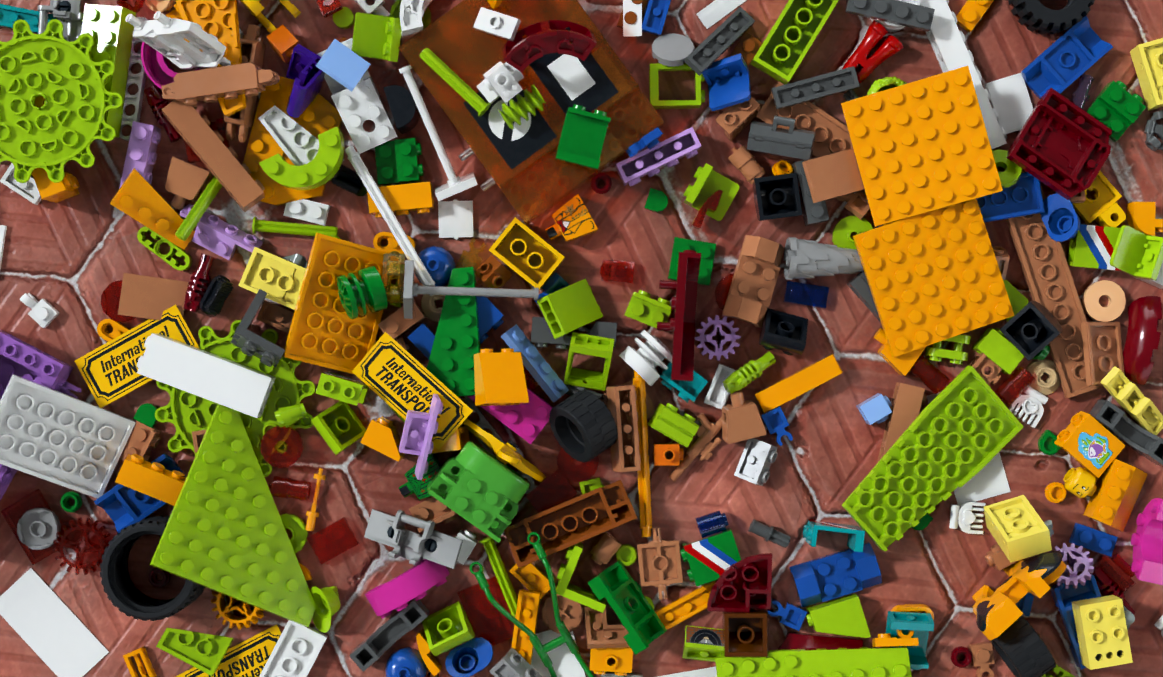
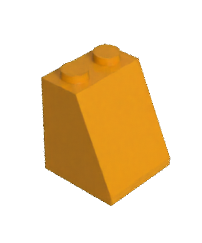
M513 348L501 349V352L493 353V349H480V353L474 354L475 406L529 403L521 352H514Z

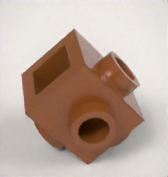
M493 255L475 271V274L480 278L477 282L484 288H501L513 276Z

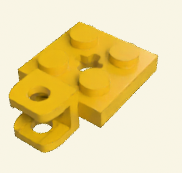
M1099 171L1092 185L1085 190L1086 201L1084 203H1072L1075 211L1087 224L1095 220L1100 226L1117 227L1126 220L1125 212L1115 203L1122 195L1101 171ZM1087 189L1095 191L1094 200L1086 197Z

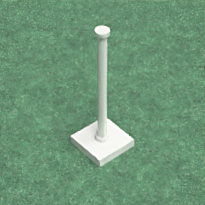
M407 65L398 70L405 78L448 177L446 184L435 188L437 200L441 201L474 187L478 183L474 172L460 178L456 176L410 69L412 67Z

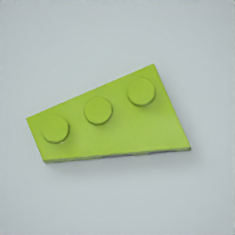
M166 628L156 647L213 676L234 638Z

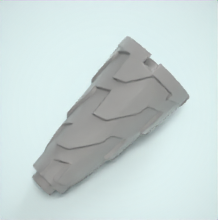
M788 237L784 249L786 266H783L786 280L863 272L862 263L856 249L840 248L837 245L817 243V241L798 239L796 237Z

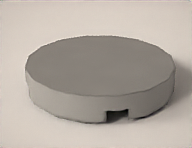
M676 33L661 35L652 44V57L656 58L658 63L670 67L683 65L686 57L694 51L692 41L686 36Z
M34 508L26 511L21 519H19L17 534L20 541L28 546V548L42 550L52 546L58 540L61 534V523L53 511L47 508Z

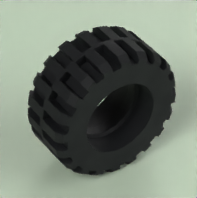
M1008 0L1009 5L1013 4L1014 6L1011 10L1013 15L1017 14L1020 17L1018 22L1021 25L1026 23L1028 30L1033 32L1037 29L1038 34L1044 35L1048 32L1051 35L1057 34L1060 31L1064 32L1089 13L1091 10L1090 6L1095 1L1068 0L1067 5L1063 9L1052 10L1042 5L1039 0Z

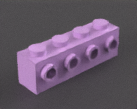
M133 121L120 187L133 168L151 184L153 165L157 158V145L161 139L160 128Z
M693 127L660 142L650 150L648 148L637 153L632 158L629 157L617 163L615 167L624 186L629 184L631 187L640 183V178L645 175L652 177L660 173V168L666 165L668 168L679 164V159L685 156L687 159L699 154L697 150L701 148V143Z

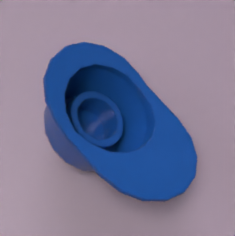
M1058 193L1049 195L1043 201L1045 212L1040 214L1050 238L1056 242H1064L1070 238H1075L1081 223L1072 202Z
M474 638L449 652L445 661L446 670L452 677H473L491 662L493 657L492 645L484 638Z

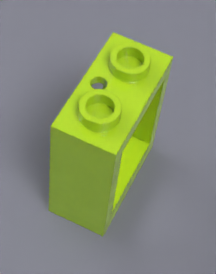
M660 63L649 65L650 109L700 108L701 103H705V90H701V82H704L705 78L703 74L699 76L696 72L695 100H659L658 71L694 70L686 63L673 67Z
M572 332L564 384L605 391L614 339ZM574 353L606 358L603 373L573 368Z

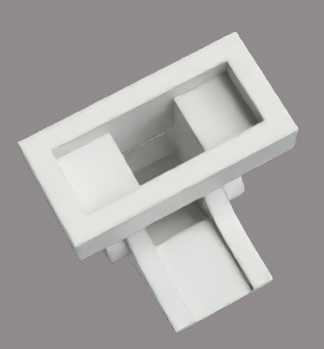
M500 61L483 74L484 80L476 86L489 103L492 104L499 97L507 103L523 90L518 82L524 76L507 62L503 64Z

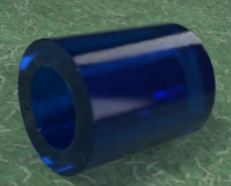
M720 511L695 518L702 538L726 531L725 526L729 525L725 513L721 514Z

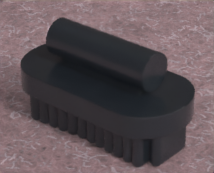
M341 164L331 182L357 196H365L367 189L357 172Z
M218 275L212 279L200 301V309L204 313L214 316L220 314L225 300L234 288L228 278Z

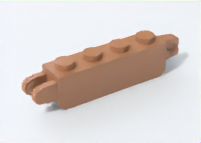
M249 24L247 34L240 38L242 63L252 62L262 68L266 45L263 44V38L260 37L261 27ZM245 96V109L229 117L224 115V122L227 123V140H234L236 126H240L238 140L241 143L246 142L248 130L253 125L257 96Z
M252 62L177 73L173 78V83L162 86V97L165 100L181 101L184 105H196L197 101L217 102V98L225 97V99H237L238 95L245 94V96L259 95L258 92L266 91L265 86L277 84L280 80V75L270 69H262Z

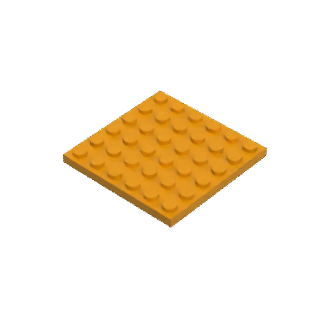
M968 66L841 103L875 227L1003 191Z
M977 199L904 218L853 236L892 357L1015 316Z

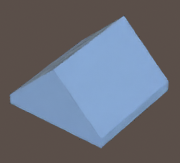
M334 39L316 67L352 92L371 64Z

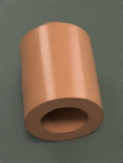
M605 532L590 551L593 554L591 558L599 565L602 563L607 565L622 544L611 534Z

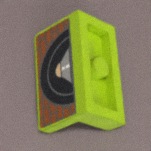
M688 625L685 627L682 658L715 662V657L724 656L723 629Z

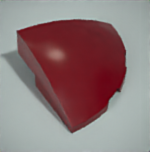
M772 553L749 556L728 567L711 589L707 611L750 613V609H771Z

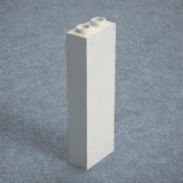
M151 333V336L147 337L144 344L146 350L137 362L138 374L252 417L259 418L262 416L276 377L159 333Z

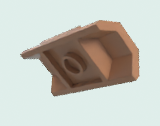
M745 235L722 313L723 316L737 318L762 328L766 311L770 306L785 249L781 244L763 237Z

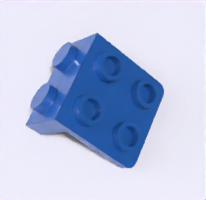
M741 53L713 62L702 73L709 86V107L711 111L724 109L751 99L750 71Z

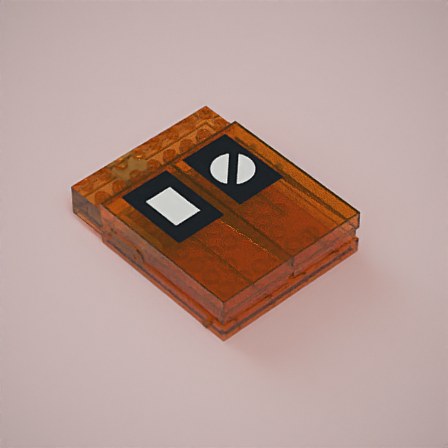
M463 0L399 47L406 61L411 65L419 79L470 147L459 155L460 160L464 161L475 154L491 176L490 179L480 185L483 188L482 190L486 191L496 183L526 226L625 155L626 150L632 144L638 142L655 128H662L664 124L660 115L639 88L638 83L577 0H502L500 6L492 9L487 0ZM481 7L518 18L521 23L517 32L528 25L544 20L571 21L592 30L597 44L585 61L567 54L550 53L535 60L521 72L524 78L518 84L523 90L518 94L524 97L523 91L525 89L532 93L531 85H535L545 101L543 103L544 111L535 108L536 116L529 112L528 121L523 117L520 118L521 125L514 121L513 130L508 127L498 109L502 111L501 104L505 103L501 97L495 100L490 108L479 117L478 112L419 56L424 49L429 48L486 103H489L476 86L484 80L483 74L498 62L505 63L502 47L508 40L476 30L473 27ZM515 95L512 99H513L515 102H517V98H516V95ZM573 104L586 107L585 111L594 113V110L606 112V117L611 118L602 147L598 169L555 159L568 107L573 108Z

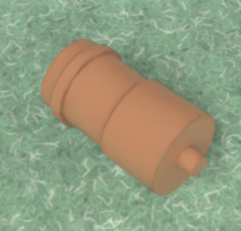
M745 145L739 149L734 147L731 150L733 154L728 157L729 161L747 179L746 181L751 185L754 178H761L766 173Z

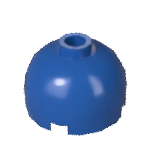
M437 246L427 247L419 252L418 256L433 281H435V286L444 287L447 285L452 269L456 268L455 260L450 252Z
M410 647L394 651L388 658L385 667L386 677H426L428 671L420 652Z

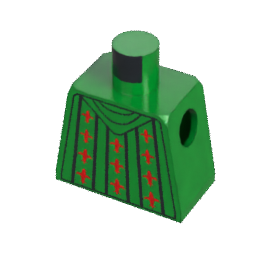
M434 453L428 454V471L426 474H423L422 480H417L416 465L405 473L408 482L399 487L404 498L413 493L416 494L419 500L431 496L428 493L427 485L441 467Z

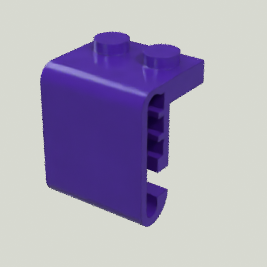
M297 44L293 49L286 78L294 80L286 108L288 115L293 118L299 117L316 98L325 76V72L316 67L321 57L300 44Z

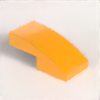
M421 629L416 635L418 649L425 665L432 675L435 676L441 671L442 665L430 653L426 635Z

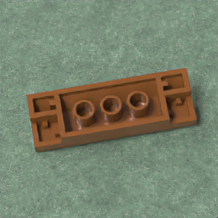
M618 480L523 519L521 522L507 527L504 532L517 566L521 568L539 560L534 547L527 540L531 532H536L540 535L542 547L546 555L549 556L637 519V516L622 481ZM537 536L531 538L533 543L538 540Z

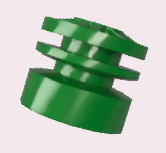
M374 266L359 270L358 279L353 273H348L347 278L345 275L337 277L339 298L350 319L358 318V313L360 316L366 315V305L371 312L387 308L388 301L385 287L379 272Z

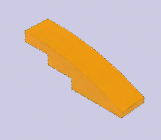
M831 354L776 382L774 385L757 392L755 396L764 413L842 374L843 371L834 354Z

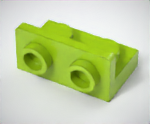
M639 290L638 293L633 292L624 316L656 329L657 322L668 321L672 311L669 301L658 298V301L651 299V294Z

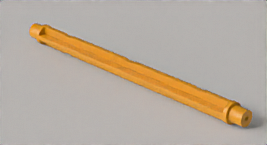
M634 370L633 385H635L637 395L636 410L638 413L637 425L640 437L639 453L641 456V470L637 471L640 529H642V537H650L652 511L645 380Z

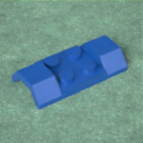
M1085 16L1023 69L1021 74L1026 85L1040 99L1050 88H1053L1058 93H1062L1111 50L1113 46L1101 40L1090 27L1089 19Z
M165 453L151 462L160 463L165 466V469L172 472L177 470L184 474L174 459ZM117 484L94 501L97 506L103 508L110 516L118 533L122 529L141 521L166 504L163 501L121 484Z
M870 543L864 544L863 552H855L849 548L789 567L802 608L882 583L880 568Z

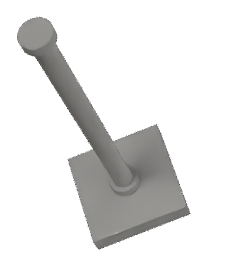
M405 260L404 319H413L414 296L418 294L514 297L538 300L539 288L534 287V290L418 286V283H414V260Z

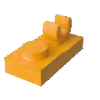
M896 630L900 638H891L890 633L878 634V638L872 639L873 647L919 646L918 638H911L914 630H909L907 635H904L902 630Z

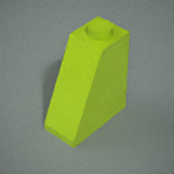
M855 593L807 608L809 613L806 615L809 627L813 626L816 632L861 638L871 637L859 596Z

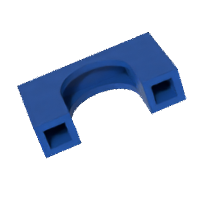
M477 296L480 345L489 337L486 333L492 328L496 330L504 323L502 320L504 317L503 313L485 296ZM422 323L407 338L429 360L436 334L425 323Z

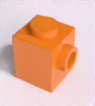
M281 25L266 36L270 47L287 64L291 60L293 49L299 44V41L284 25Z
M653 443L654 466H680V460H683L684 452L683 448H680L679 443Z

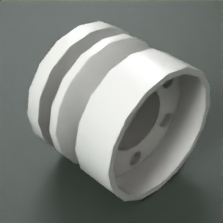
M643 330L640 334L647 341L643 343L636 337L634 340L640 348L636 351L634 348L627 346L619 356L652 386L660 377L655 368L660 366L667 370L668 367L662 361L666 358L672 364V354L655 335Z

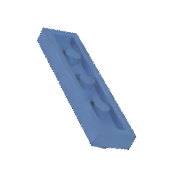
M517 324L501 335V338L509 348H513L514 352H521L523 365L553 403L569 391L564 382L558 377Z

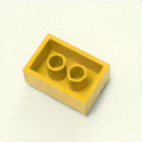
M516 217L489 249L492 254L533 287L539 288V291L565 260L561 253Z

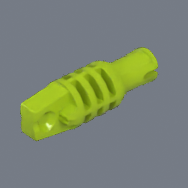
M768 351L759 359L750 360L743 367L734 371L723 381L725 390L732 394L762 375V371L776 363L774 355Z

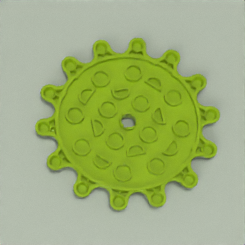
M20 19L13 24V38L8 42L0 41V163L3 161L13 163L15 168L14 178L17 182L25 183L29 181L33 170L43 168L47 172L49 180L59 183L64 179V166L68 161L75 160L84 168H90L94 165L95 157L90 150V145L94 140L101 139L108 142L115 138L116 131L105 122L104 116L108 110L121 107L123 97L118 93L109 92L105 89L104 82L107 77L115 72V64L110 60H103L101 62L91 60L89 53L94 45V39L91 35L82 34L77 40L69 42L64 39L63 24L57 19L50 20L42 34H34L30 30L28 22ZM38 96H43L46 100L41 108L35 105V99Z
M236 320L231 324L230 333L224 338L218 337L210 326H203L198 332L200 338L199 348L201 350L276 377L261 417L255 418L236 411L241 417L263 475L267 477L272 472L270 458L274 453H282L288 458L295 457L298 454L299 448L292 440V432L297 428L308 429L313 426L311 422L313 416L307 413L306 416L287 428L285 426L280 428L274 412L278 411V408L300 404L304 397L314 394L316 386L312 381H300L295 377V369L302 363L301 361L282 356L276 367L273 365L269 367L261 363L258 357L254 355L248 356L241 351V348L231 344L230 342L241 320ZM267 329L261 337L276 345L278 333L274 329ZM156 381L157 386L167 391L170 395V402L155 411L157 421L171 422L176 427L175 435L168 441L169 450L177 453L188 448L194 452L192 431L206 430L216 406L219 404Z

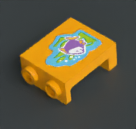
M1080 411L1071 418V423L1066 429L1057 435L1054 444L1064 449L1084 469L1099 478L1126 445L1093 416Z

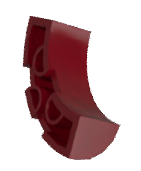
M1158 296L1141 297L1128 306V332L1123 350L1124 374L1130 381L1145 385L1154 365V362H1151L1153 349L1158 350L1161 332H1157L1158 320L1162 319L1161 297Z

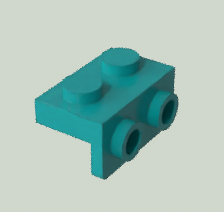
M669 362L667 365L668 369H664L660 374V377L663 379L660 383L670 390L672 387L679 391L678 396L687 403L689 400L695 402L696 397L708 381L694 370L693 381L671 380L672 364Z

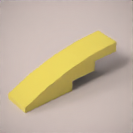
M1114 366L1101 380V384L1143 429L1157 436L1163 429V415L1153 402L1145 397L1139 388L1130 382L1119 368Z

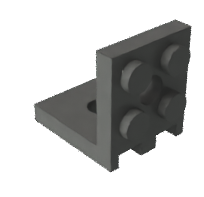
M259 289L230 343L241 348L244 354L258 357L264 365L276 367L285 349L248 330L267 295L265 291Z

